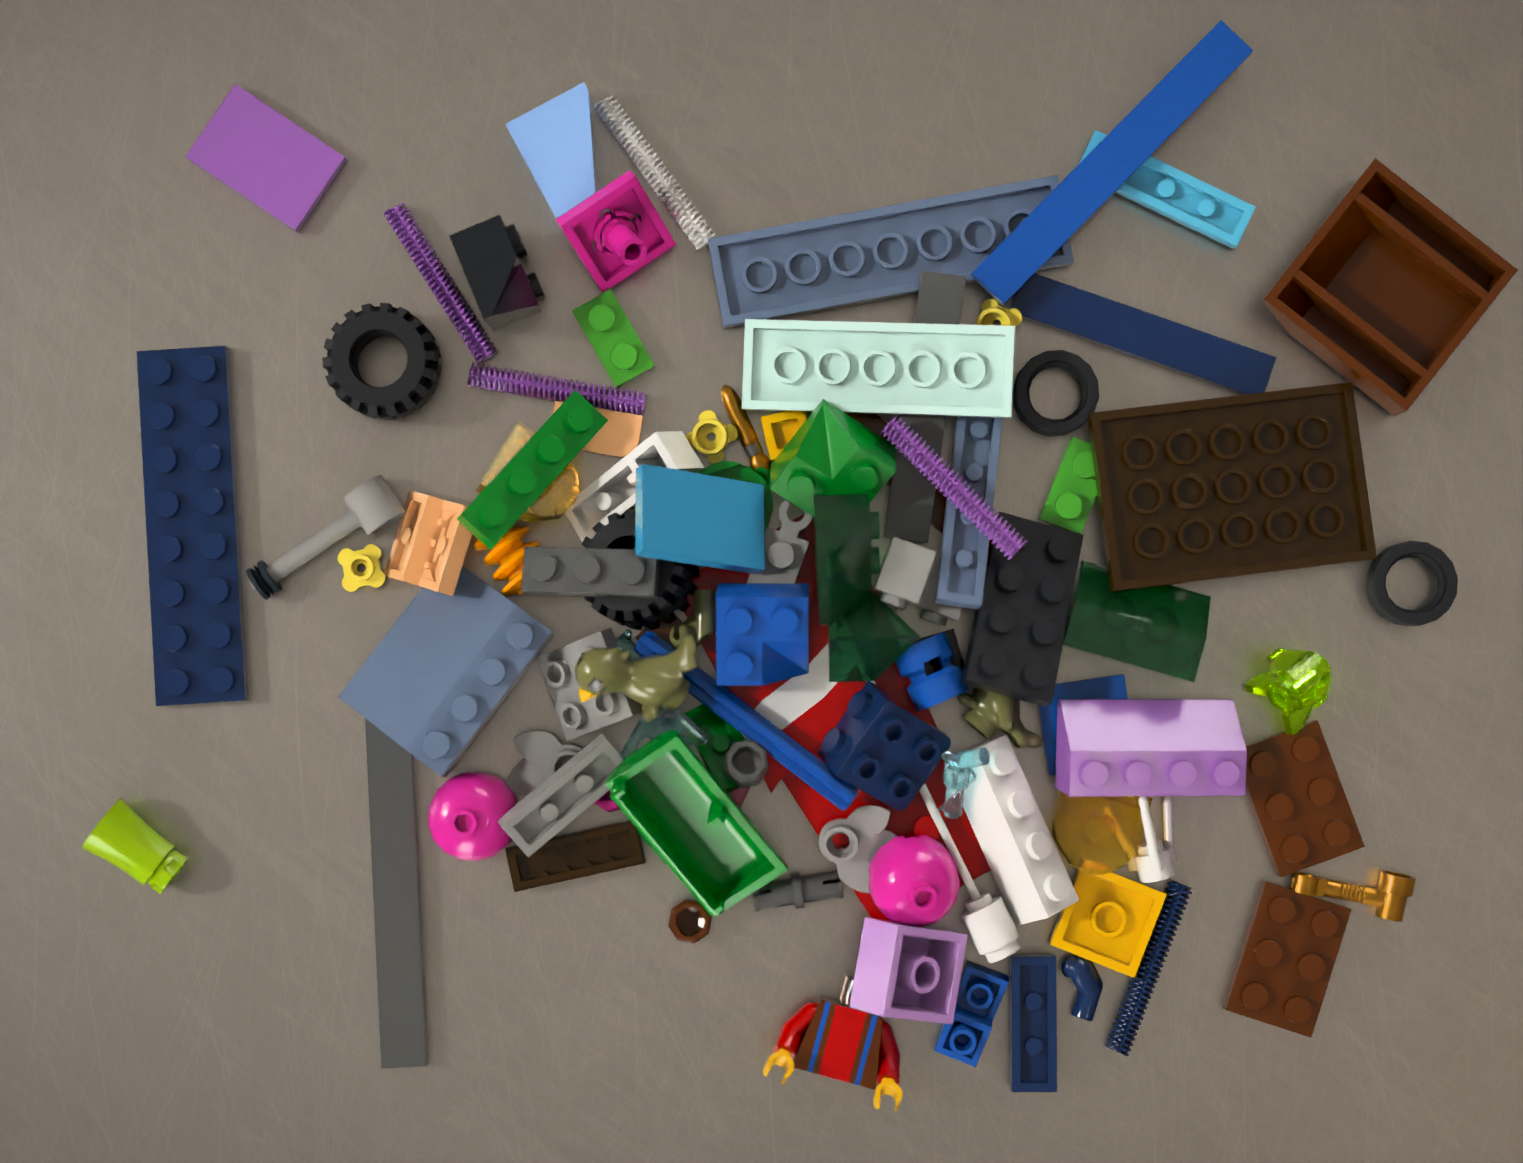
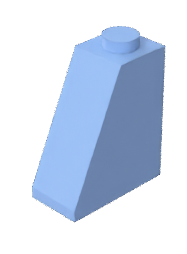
M584 82L505 124L556 219L597 192L592 104L589 90Z

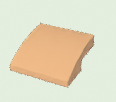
M409 490L404 507L406 513L401 517L385 568V575L453 596L472 533L457 520V517L468 506Z

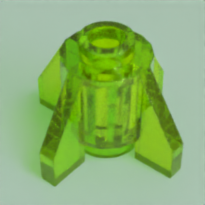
M1278 648L1267 657L1270 671L1255 676L1245 686L1249 693L1262 696L1267 694L1270 702L1277 709L1284 712L1282 718L1286 734L1294 735L1306 725L1313 708L1317 709L1328 700L1333 677L1330 665L1323 656L1309 650Z

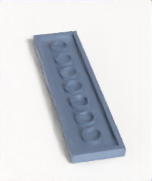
M1058 175L709 238L708 245L723 327L745 325V319L772 320L918 293L922 270L966 276L965 284L977 282L971 276L972 272L1059 185ZM1070 239L1038 271L1072 265L1074 259Z

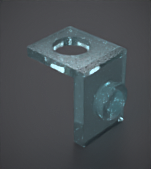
M659 711L657 718L652 719L650 723L641 717L619 756L623 760L637 750L638 744L643 738L647 737L653 740L670 730H677L687 745H705L709 736L682 711Z

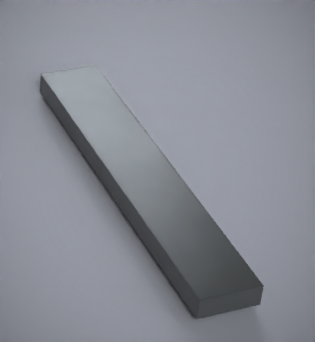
M922 270L914 323L960 324L966 276ZM901 415L902 420L900 423L902 424L906 421L904 427L906 428L910 425L908 431L910 432L914 429L912 435L918 433L916 439L922 437L920 443L927 441L924 447L930 444L931 446L928 451L934 448L935 450L932 455L938 452L939 454L936 459L940 458L946 416ZM896 449V472L892 475L883 537H896L902 540L928 543L936 484L932 485L931 482L933 480L928 481L927 478L929 476L924 477L923 474L925 472L920 473L919 470L921 468L916 469L915 466L917 464L912 465V460L908 461V456L904 457V453H900V449Z

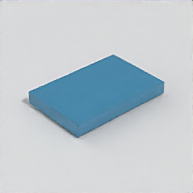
M647 464L640 465L636 468L635 556L750 574L763 572L765 570L764 485Z

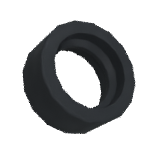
M1065 350L1045 351L1032 357L1017 374L1013 387V407L1020 421L1033 432L1048 437L1065 436L1082 427L1088 420V414L1095 412L1099 400L1098 380L1092 367L1079 355ZM1059 367L1068 370L1077 378L1081 386L1082 397L1078 408L1072 415L1063 419L1052 420L1043 417L1034 409L1030 401L1029 389L1032 380L1039 372L1047 368Z
M1407 541L1387 547L1377 555V559L1373 560L1367 572L1366 591L1371 605L1382 618L1396 625L1420 626L1436 621L1450 609L1457 595L1458 577L1453 562L1441 549L1428 542ZM1407 557L1419 558L1427 562L1435 571L1438 580L1437 592L1433 600L1425 607L1417 610H1407L1399 607L1390 599L1386 590V576L1391 566Z

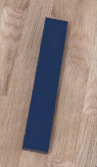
M1036 273L1015 293L1010 308L1019 309L1023 319L1242 395L1265 392L1276 360L1275 356Z

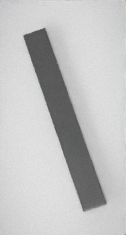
M365 718L381 1068L427 1066L428 1051L414 756Z

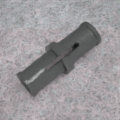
M837 870L801 877L799 872L791 873V878L771 881L753 893L755 912L795 905L796 909L805 908L804 903L844 898L842 882Z

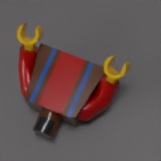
M845 976L839 999L820 995L817 1002L805 1003L783 1024L774 1047V1054L770 1056L764 1065L763 1074L767 1076L772 1065L776 1064L784 1070L781 1084L786 1083L794 1068L875 1090L878 1083L879 1085L876 1088L873 1099L874 1107L879 1110L880 1097L882 1095H890L895 1100L894 1111H897L902 1099V1090L898 1085L900 1080L901 1054L892 1026L883 1021L882 1016L849 1007L854 977Z

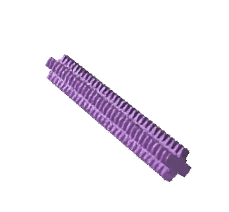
M403 202L386 210L383 215L386 217V220H389L388 222L392 229H395L394 232L398 234V239H400L401 243H404L403 246L406 248L407 253H409L416 267L421 271L420 273L424 276V280L430 285L429 287L433 290L432 292L436 299H439V303L454 327H456L460 337L465 341L469 351L474 355V359L479 363L495 356L498 353H494L496 347L491 348L492 342L488 344V341L491 339H485L488 334H482L485 330L484 328L479 329L482 326L481 324L476 325L479 320H473L476 315H470L473 311L472 309L470 311L467 310L470 307L469 305L464 306L467 301H461L464 296H458L461 294L460 291L456 292L458 287H452L455 282L450 283L452 278H447L450 275L448 272L444 274V271L447 269H441L442 263L438 265V262L441 260L439 258L435 260L438 255H432L435 251L434 249L429 250L432 247L431 245L426 246L429 241H423L426 236H420L423 232L422 230L417 231L420 229L419 226L414 227L417 222L412 223L411 221L414 217L409 218L408 216L411 213H406L409 209L407 207L402 208L405 206V203Z
M472 362L467 380L469 387L486 388V390H497V392H508V394L511 392L514 395L522 394L524 396L564 402L576 390L595 408H604L612 411L615 409L618 412L625 413L626 411V413H637V415H643L647 394L644 396V392L639 396L638 391H636L635 395H633V390L628 394L627 389H625L624 393H622V388L617 392L616 387H614L613 391H611V386L606 390V386L603 385V388L600 389V384H598L597 388H595L594 383L589 387V382H587L586 386H584V381L578 385V380L573 384V379L568 383L567 378H565V381L562 382V378L560 377L559 381H557L556 376H554L552 381L550 375L546 379L544 374L542 379L540 374L535 378L534 373L529 377V372H527L526 376H524L523 371L518 375V370H516L515 374H513L512 369L507 373V368L502 372V367L497 371L496 366H494V369L491 370V365L488 366V369L485 368V364L480 368V363L475 367L474 362Z
M897 414L881 432L884 433L883 437H888L887 441H892L891 445H896L895 449H900L899 452L904 453V457L908 456L907 460H912V465L917 464L915 468H921L919 472H925L923 476H929L927 480H933L931 484H937L935 488H941L939 492H945L943 496H949L947 500H953L951 504H957L955 508H961L959 512H965L963 516H969L968 520H973L972 524H977L976 528H981L980 532L985 531L984 536L989 535L988 540L993 539L992 544L997 543L996 548L1001 547L1000 552L1005 551L1004 556L1009 555L1008 560H1010L1024 546L1027 540L1021 542L1023 536L1017 538L1019 532L1013 534L1015 528L1009 531L1011 524L1005 527L1007 520L1001 523L1003 516L997 519L999 512L993 515L995 508L989 511L991 504L985 507L987 500L981 503L983 497L981 496L977 499L979 493L977 492L973 495L972 493L975 489L973 488L969 491L968 489L971 485L969 484L965 487L964 485L967 481L965 480L961 483L960 481L963 477L961 476L957 479L956 477L959 473L957 472L953 475L954 468L948 471L951 465L949 464L944 467L947 461L945 460L940 463L943 457L941 456L936 459L939 453L937 452L932 455L935 449L933 448L931 451H928L931 445L929 444L927 447H924L927 441L920 443L922 437L916 439L918 433L912 435L914 429L909 432L910 425L905 428L906 421L901 424L902 417L897 420Z

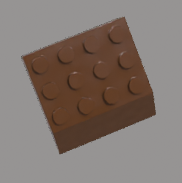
M1375 158L1265 296L1263 301L1292 337L1349 382H1352L1353 385L1391 415L1396 416L1410 408L1518 269Z

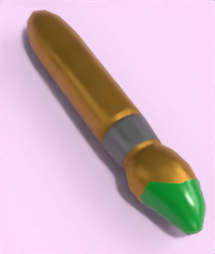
M724 385L721 389L722 401L731 423L738 430V438L750 459V467L761 475L769 485L771 462L763 454L761 444L758 441L759 439L746 411L741 409L742 402L736 391L730 386Z

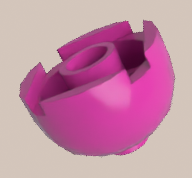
M484 771L465 772L451 777L437 789L429 806L428 826L433 840L444 853L458 860L481 861L497 855L512 841L498 821L516 805L517 800L514 792L501 778Z
M903 835L895 837L880 847L870 862L868 870L870 875L868 882L870 896L882 914L895 923L916 927L934 924L947 915L957 901L960 882L956 863L944 845L930 836L919 835V837L905 838Z

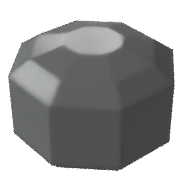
M753 740L735 742L724 755L727 778L739 787L759 785L768 773L766 750Z

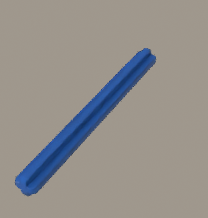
M652 631L645 632L634 647L635 652L641 657L670 654L676 650ZM698 666L683 674V678L688 680L690 684L689 694L749 740H753L764 748L767 754L840 810L845 811L854 802L859 793L855 786L835 776L825 763L722 685H716V680Z

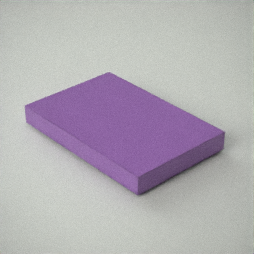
M234 84L185 156L188 160L296 232H299L347 161L343 155L236 84Z

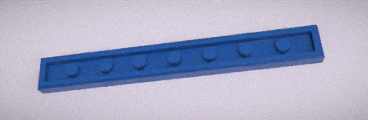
M1220 20L972 272L971 276L998 303L1004 306L1251 55L1253 50Z

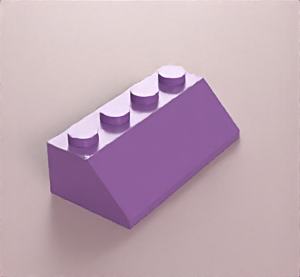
M1057 699L1055 788L1069 797L1245 795L1247 749L1234 700Z

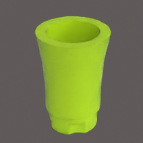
M122 798L110 808L82 846V849L108 861L132 876L145 886L148 883L159 894L167 888L187 861L183 854L173 850L175 845L151 828Z

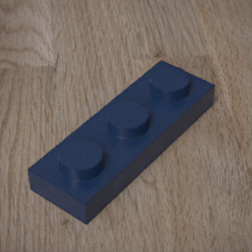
M1054 954L1010 955V1090L1012 1092H1057L1056 956Z

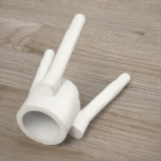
M1163 796L1164 845L1162 840H1156L1147 797H1139L1146 842L1136 846V854L1112 808L1106 806L1103 812L1126 857L1129 872L1138 871L1140 883H1152L1173 877L1175 873L1172 862L1177 861L1174 848L1173 796Z

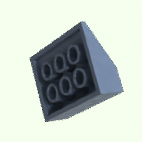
M462 566L453 596L424 587L421 588L338 697L438 775L446 778L554 635L536 619Z

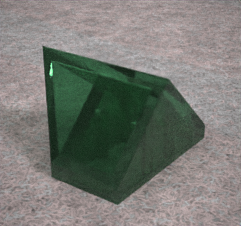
M872 590L827 591L829 682L875 681L920 638L885 602L880 601V598Z

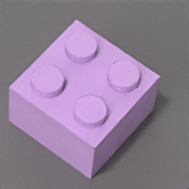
M865 917L849 1007L882 1017L953 1024L968 934L929 925L916 927L895 923L891 920Z

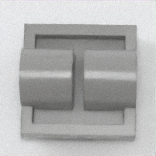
M611 628L599 631L536 658L567 741L643 712L640 709V703L624 693L598 695L585 702L580 700V686L576 681L575 665L582 654L596 647L618 648Z

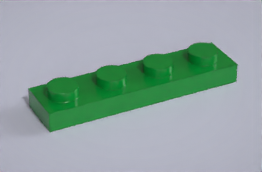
M575 390L457 517V520L485 546L492 549L608 420Z

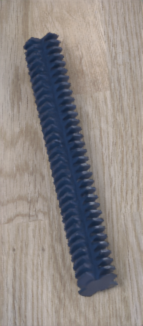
M1171 880L1173 883H1168L1171 888L1165 889L1169 893H1166L1165 904H1163V909L1160 911L1161 914L1158 916L1159 919L1156 921L1157 925L1155 924L1154 926L1155 930H1153V935L1150 937L1151 940L1148 942L1149 945L1146 947L1147 951L1144 952L1145 956L1142 957L1143 961H1141V966L1138 968L1139 972L1136 973L1137 977H1131L1135 982H1129L1133 987H1127L1131 992H1125L1129 998L1123 997L1127 1003L1121 1002V1005L1125 1007L1119 1008L1123 1013H1117L1121 1018H1115L1118 1024L1113 1023V1026L1117 1029L1111 1028V1031L1115 1033L1109 1034L1113 1038L1112 1040L1107 1039L1111 1044H1105L1106 1047L1126 1056H1129L1127 1051H1131L1130 1046H1133L1132 1041H1135L1134 1036L1137 1035L1135 1030H1139L1138 1025H1141L1140 1020H1143L1142 1015L1145 1014L1143 1009L1148 1008L1146 1004H1149L1148 999H1151L1150 994L1153 993L1151 988L1156 987L1154 983H1157L1156 978L1160 977L1158 973H1161L1159 967L1164 966L1161 962L1166 961L1164 957H1167L1166 952L1170 951L1167 946H1172L1169 941L1174 940L1172 936L1176 935L1174 931H1177L1176 926L1180 925L1177 920H1182L1179 915H1184L1182 910H1185L1184 905L1188 904L1185 899H1190L1187 894H1192L1189 889L1193 888Z

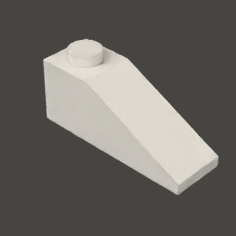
M682 431L653 433L562 507L582 542L586 536L590 539L595 536L596 532L592 528L598 522L605 526L609 524L607 516L617 513L624 518L625 510H636V468L640 465L647 464L699 473L705 468Z

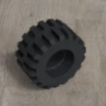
M380 302V306L376 307L371 303L361 305L362 310L356 313L350 310L344 314L347 319L341 325L338 322L334 324L331 330L335 333L331 340L326 338L324 348L328 352L327 357H322L323 368L328 372V376L325 377L329 386L335 390V395L342 402L367 417L394 420V416L402 415L406 417L412 414L411 410L416 406L421 408L428 402L425 398L429 392L434 394L438 386L435 383L437 375L441 376L442 366L438 360L441 354L439 347L434 341V336L417 317L400 306L395 308L390 303ZM382 337H393L399 340L406 348V368L402 376L394 383L385 387H373L367 384L360 376V355L370 342Z
M625 510L624 518L617 513L607 516L609 524L605 526L598 522L592 528L596 532L595 536L592 539L586 536L581 544L586 548L635 550L636 510ZM661 560L658 599L583 597L592 603L591 607L598 613L622 626L626 625L635 630H642V626L650 630L660 628L659 620L669 624L677 619L673 613L676 609L684 612L690 605L684 600L688 594L694 595V590H697L698 586L691 582L692 578L699 577V567L693 564Z

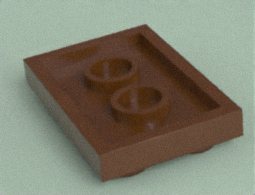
M1318 720L1310 721L1246 745V793L1278 877H1284L1365 847Z
M1263 880L1223 1008L1227 1011L1311 1038L1352 909L1313 896L1299 894L1295 890Z

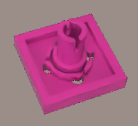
M631 170L555 219L602 293L676 245L646 192ZM604 209H609V213L604 212L600 218V212ZM637 213L638 218L634 216L633 220L630 222L629 218L631 219L633 214ZM593 240L595 241L594 247L591 246Z

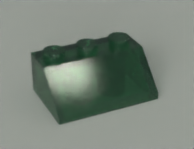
M1082 560L1073 589L1063 648L1183 682H1194L1206 642L1211 597L1172 585L1111 592L1108 568Z

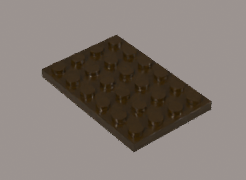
M1352 382L1092 412L1088 414L1089 435L1111 592L1377 559Z

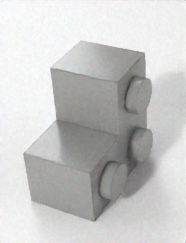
M896 537L889 541L872 590L880 594L879 603L901 611L906 609L907 604L922 609L920 618L942 626L946 625L947 619L958 621L963 608L934 603L940 556L936 555L937 552Z

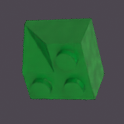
M823 399L772 462L769 489L843 536L896 472V449L894 445H891V443Z

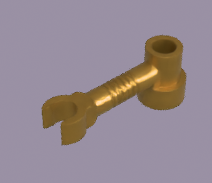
M1380 870L1377 887L1371 888L1345 882L1341 883L1340 881L1297 871L1293 875L1291 889H1295V892L1299 894L1339 898L1344 901L1348 900L1377 907L1375 914L1377 917L1402 922L1407 897L1413 896L1416 878L1398 872Z

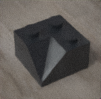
M497 215L449 235L482 317L492 331L542 311L538 299L545 297L536 273L526 274L521 258L528 256L514 223L506 226L501 216Z

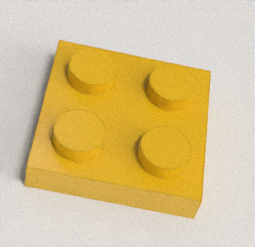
M1081 860L1072 882L1079 901L1061 910L1049 944L1135 978L1167 894Z

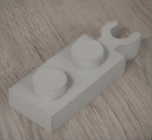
M785 500L781 504L778 513L781 523L780 531L767 527L764 534L765 570L759 574H750L747 583H795L809 545L808 541L797 537L799 531L809 526L812 520L811 515L805 512L804 518L801 521L793 522L787 516L790 502Z

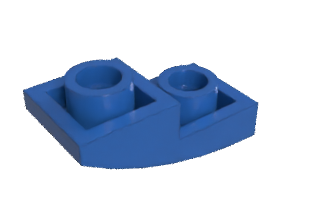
M967 960L961 974L953 1024H942L934 1046L935 1052L976 1067L992 1030V1021L1008 986L1009 976Z

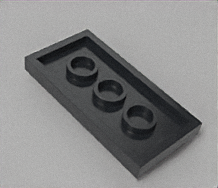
M999 511L997 519L1003 516L1001 523L1007 520L1005 527L1011 524L1009 531L1015 528L1013 534L1019 532L1017 538L1023 536L1021 542L1025 540L1027 542L1008 560L1009 555L1004 556L1005 551L1000 552L1001 547L996 548L997 543L992 544L993 539L989 541L982 606L975 611L961 684L1047 707L1053 700L1084 535Z

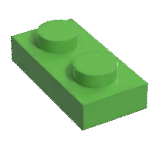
M611 289L572 310L617 389L655 368L653 361Z
M1071 437L1037 520L1060 529L1081 534L1097 496L1091 444Z

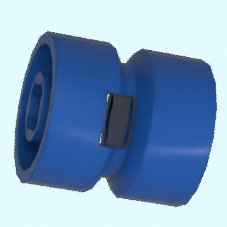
M945 631L891 654L901 677L910 679L911 683L907 691L916 712L937 705L969 690V686L961 684L963 672L960 666L952 665L950 662L954 652ZM930 661L931 665L935 668V672L926 675L923 663Z

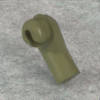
M694 590V614L682 624L673 626L670 631V641L675 647L678 648L685 636L693 635L698 647L714 633L716 629V590Z

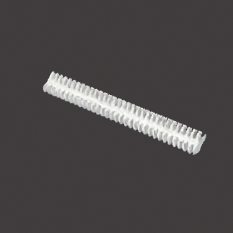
M614 95L598 102L594 106L595 112L599 113L598 116L602 118L601 120L606 122L605 125L612 131L611 134L615 136L614 138L618 140V143L622 144L621 147L628 153V157L631 158L630 160L635 162L634 165L641 171L640 173L643 174L647 183L651 184L650 187L654 189L653 191L664 202L663 205L667 207L666 209L677 220L676 222L682 227L683 232L687 233L686 236L693 242L692 244L695 245L696 250L706 247L708 239L713 238L715 232L710 234L712 228L706 229L709 224L703 225L706 220L700 221L702 215L697 217L699 211L694 212L693 210L696 207H690L693 202L687 203L689 197L683 198L686 193L680 194L683 189H677L679 183L674 185L676 179L671 181L673 175L667 176L670 172L669 170L664 172L666 166L661 168L663 162L658 163L660 157L654 158L657 153L651 154L653 148L648 150L650 144L645 146L647 140L642 141L643 135L638 136L640 130L635 132L637 126L631 127L634 122L628 123L631 120L630 117L625 119L627 112L622 114L624 108L619 110L621 104L615 105L618 100L612 101Z

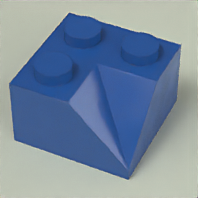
M718 583L716 593V685L763 686L808 674L809 584Z

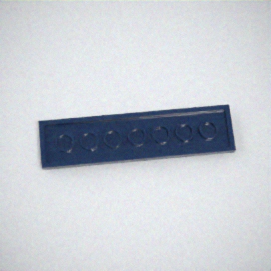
M227 346L136 351L156 706L248 700L229 348Z

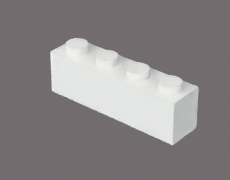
M1007 734L975 745L944 760L945 767L1015 926L1049 918L1079 901Z

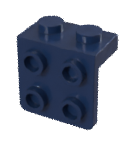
M867 680L863 688L852 696L848 703L847 711L835 728H832L825 735L822 746L817 754L835 776L890 807L902 811L910 805L950 748L951 739L944 732L899 707L881 687Z

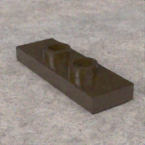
M630 820L555 836L529 858L518 845L506 847L505 851L514 892L646 863L641 836L637 832L638 829Z

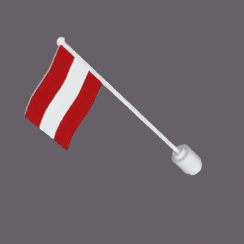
M824 587L820 590L819 600H822L809 614L808 674L763 686H730L728 689L809 752H812L821 745L828 731L835 728L847 711L850 699L863 688L867 680L876 684L834 600L832 593L836 591L832 587ZM742 734L745 741H749V739ZM767 754L768 773L764 780L772 793L778 782L789 770ZM924 783L919 792L972 898L965 903L967 911L961 915V918L979 955H985L988 963L1004 959L1021 948L1017 940L1020 934L1001 896L991 898L989 892L979 894Z

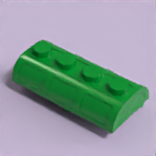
M670 730L657 736L625 758L609 775L605 785L611 791V799L710 916L721 915L736 903L788 871L787 863L776 853L753 825L750 818L743 813L728 795L716 777L704 766L677 730Z

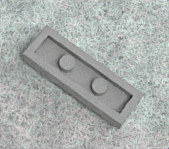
M601 733L505 813L498 823L529 858L609 791L605 783L612 771L624 759Z

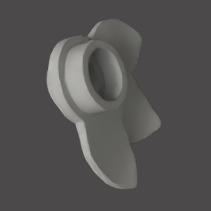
M530 730L522 732L514 737V743L524 759L520 760L512 769L505 783L514 793L527 796L562 767V760L573 758L583 748L571 743L562 744L554 734L548 731Z
M878 805L860 806L847 819H833L827 822L820 831L818 844L821 853L828 860L836 863L840 880L857 891L870 893L868 887L870 875L868 870L871 860L880 847L893 838L899 837L892 831L885 829L890 817L889 809ZM844 833L849 837L850 842L846 846H838L833 841L834 835Z

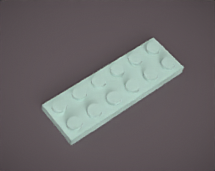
M745 319L741 409L813 412L824 399L844 413L1012 418L1016 327L1003 325Z

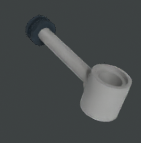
M382 475L367 480L344 497L350 510L349 513L268 566L261 560L257 563L258 567L253 566L254 570L252 568L247 569L246 573L251 581L250 585L253 590L257 591L267 600L271 597L270 593L274 595L273 590L276 592L282 590L279 580L361 526L368 537L386 529L404 516L406 511Z

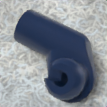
M1075 954L1068 955L1062 963V973L1065 977L1072 978L1073 983L1078 989L1071 1015L1087 1021H1093L1102 993L1103 981L1092 961Z

